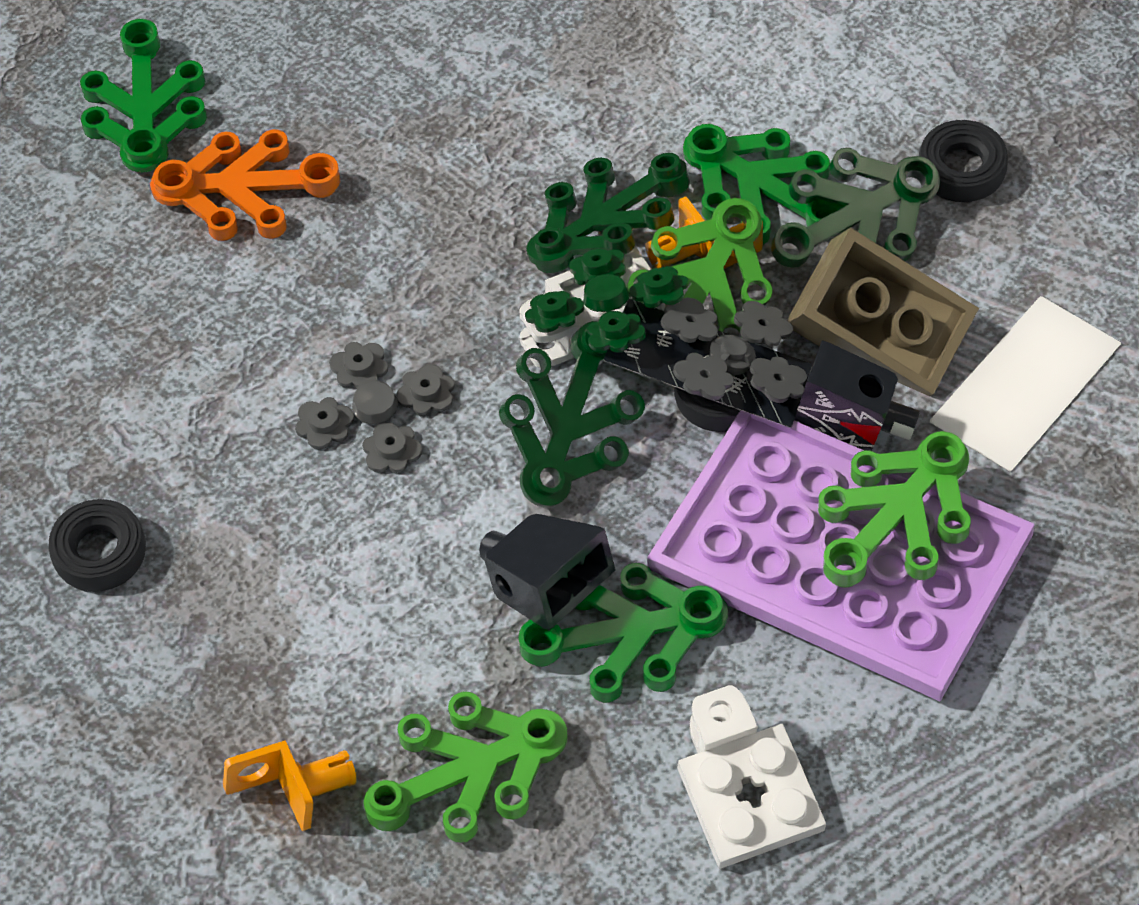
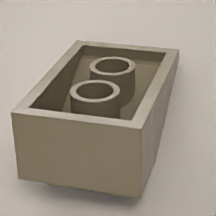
M850 227L829 242L787 321L792 324L793 331L820 347L822 340L834 344L894 372L898 377V383L927 396H932L979 308Z

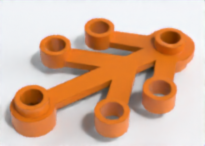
M268 130L260 136L257 144L242 155L238 136L232 132H221L212 138L211 144L187 163L181 160H168L161 163L153 173L150 188L153 197L159 203L166 206L185 205L207 223L210 236L215 240L226 241L236 235L238 231L236 216L229 208L217 207L203 193H221L256 220L258 232L262 237L274 239L280 237L286 231L287 224L284 211L279 206L269 205L252 191L305 189L314 197L326 198L332 195L338 188L340 173L336 159L325 153L309 155L302 161L299 169L255 171L266 161L275 163L287 158L290 152L287 135L281 130ZM280 144L278 147L269 148L270 145ZM225 146H231V147H232V148H230V149H228V150H220L221 148H223V147H225ZM217 163L229 165L220 173L205 174ZM271 219L278 220L273 224H265L266 221ZM220 222H229L224 226H216Z

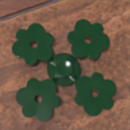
M592 249L569 263L570 272L574 275L575 283L585 285L584 299L570 298V294L566 291H553L537 295L530 301L531 309L525 312V319L528 323L535 324L537 331L549 333L558 329L559 326L570 327L576 322L575 316L580 315L584 311L585 306L592 311L606 312L600 317L598 322H593L587 327V332L590 336L588 339L589 347L594 351L610 349L613 352H623L628 348L629 344L641 342L645 338L646 332L645 328L640 325L641 321L638 315H626L620 311L613 310L623 306L628 301L629 295L634 301H643L644 305L648 308H655L661 304H677L684 298L683 290L689 286L688 278L678 275V271L674 267L655 268L641 273L637 277L638 283L633 284L628 290L624 280L621 278L626 273V267L623 264L625 261L623 252L616 249Z

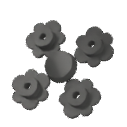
M684 298L680 303L665 305V314L661 320V326L664 330L675 334L681 340L688 343L695 342L697 339L702 341L712 340L710 356L704 358L698 353H690L686 360L678 361L675 364L673 374L678 380L684 382L683 388L686 392L704 396L710 400H719L724 396L725 390L732 387L734 382L732 375L744 374L750 368L753 374L751 385L755 389L762 391L769 400L783 403L789 397L795 399L802 397L805 390L803 385L807 379L806 372L798 366L789 365L788 361L782 357H773L771 361L764 358L755 359V350L748 343L766 344L774 347L779 345L781 339H787L791 336L793 326L789 321L782 318L783 313L780 309L772 306L766 308L757 301L746 302L743 305L742 311L737 312L734 316V323L741 327L740 338L734 335L716 337L718 332L715 326L717 315L711 310L704 309L703 304L697 299Z
M350 342L345 346V352H338L330 358L329 364L332 372L337 374V382L340 386L350 387L354 385L357 389L354 393L352 409L345 405L338 406L337 401L332 397H326L320 403L314 401L305 402L298 409L300 421L295 426L296 433L300 437H307L308 444L312 448L324 449L332 441L342 442L348 437L347 427L353 423L355 415L364 423L378 424L374 428L373 436L367 437L362 443L363 450L367 454L366 462L368 468L374 472H383L389 468L393 473H401L407 468V463L414 462L421 457L422 446L419 441L414 439L415 435L411 427L402 426L397 428L393 423L385 421L389 420L396 413L398 403L406 408L413 407L415 414L419 416L429 414L431 409L437 412L449 409L453 402L450 392L455 388L454 379L450 376H443L441 368L437 365L428 364L421 367L418 373L410 371L404 374L402 378L403 386L398 389L396 397L388 384L377 379V377H382L388 372V364L383 360L384 350L382 346L377 343H367L362 346L358 342Z

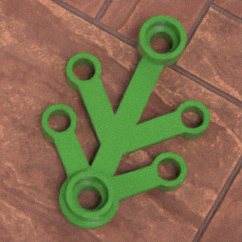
M741 198L727 199L716 207L710 220L677 229L664 226L655 232L651 241V249L654 255L662 260L675 258L682 247L714 241L705 258L671 267L678 271V275L688 278L690 286L684 298H694L703 304L708 294L710 295L714 312L717 315L719 331L723 332L727 328H735L740 333L741 327L734 323V316L737 311L723 268L732 251H734L744 279V284L740 290L742 303L757 301L765 306L772 296V286L763 277L753 244L760 234L762 219L758 209L749 201ZM732 217L739 218L744 223V230L738 233L732 232L727 227L726 221ZM665 235L672 237L676 242L675 249L671 251L663 250L658 244V239ZM641 269L635 271L628 280L627 289H630L641 273L649 270ZM750 285H759L763 288L765 297L761 300H753L749 297L747 288Z
M940 431L927 436L920 443L917 450L877 454L873 451L858 452L852 458L850 475L853 482L861 486V488L845 489L834 485L828 486L820 492L818 500L819 515L831 523L845 520L849 516L850 511L881 508L854 539L839 538L832 541L826 547L823 571L830 582L836 586L846 588L862 581L867 572L868 557L902 520H904L908 542L905 557L906 572L917 580H926L933 577L938 568L939 555L936 548L930 542L923 497L934 484H936L942 508L937 524L939 537L950 544H958L967 539L970 532L971 518L968 512L963 509L958 479L968 469L969 452L958 436L950 432ZM944 458L947 459L949 462H938L935 461V459ZM864 465H869L875 468V470L873 472L866 473L860 471L858 468ZM913 473L905 483L875 486L881 481L883 474ZM831 500H837L843 505L838 508H831L826 503ZM949 521L959 522L962 525V527L958 529H951L947 527L945 523ZM917 557H925L930 561V563L927 565H918L913 561V559ZM842 564H847L853 567L854 569L840 570L836 567Z
M471 692L457 693L449 701L448 709L451 723L461 730H471L477 727L505 738L487 745L433 729L429 720L421 714H409L403 717L398 724L397 730L400 744L405 750L410 752L424 750L454 760L400 784L394 781L383 780L372 785L364 796V808L369 823L382 831L396 830L407 822L411 810L410 805L466 781L458 802L445 810L443 825L445 834L449 839L459 843L467 842L478 831L477 816L498 766L516 758L518 759L511 779L501 783L496 788L494 798L496 810L502 817L510 820L521 818L529 809L528 794L540 764L555 759L566 746L568 735L565 722L558 714L547 709L530 710L520 717L482 706L479 697ZM463 706H471L475 709L468 716H461L456 713ZM412 728L424 730L420 737L410 738L406 736V733ZM538 729L549 731L542 738H535L530 735V732ZM510 794H515L522 798L516 805H506L502 802ZM384 796H394L396 798L390 805L383 806L376 803L379 798ZM458 817H465L470 820V823L464 828H454L451 826L452 821Z

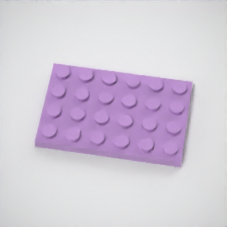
M741 410L648 555L647 566L651 571L689 588L701 585L711 587L719 593L728 606L940 702L1031 540L1035 524L960 492L963 509L968 512L971 518L970 532L967 539L961 543H947L937 533L938 516L942 508L936 484H934L924 495L923 504L930 542L936 548L939 555L938 568L935 575L926 580H917L906 572L905 557L908 542L904 520H902L868 557L867 572L863 580L851 587L836 586L827 579L823 571L826 547L832 541L839 538L854 539L881 508L850 511L849 516L845 520L831 523L819 515V494L824 488L834 485L845 489L861 488V486L853 482L850 473L852 458L855 454L864 450L796 421L789 428ZM864 465L858 468L860 471L866 473L873 472L875 470V468L869 465ZM913 473L883 474L881 481L875 486L905 483ZM831 500L826 503L831 508H838L843 505L837 500ZM949 521L945 523V525L951 529H958L962 527V525L956 521ZM917 557L913 559V561L918 565H927L930 563V561L925 557ZM842 564L836 567L840 570L854 569L853 567L847 564Z

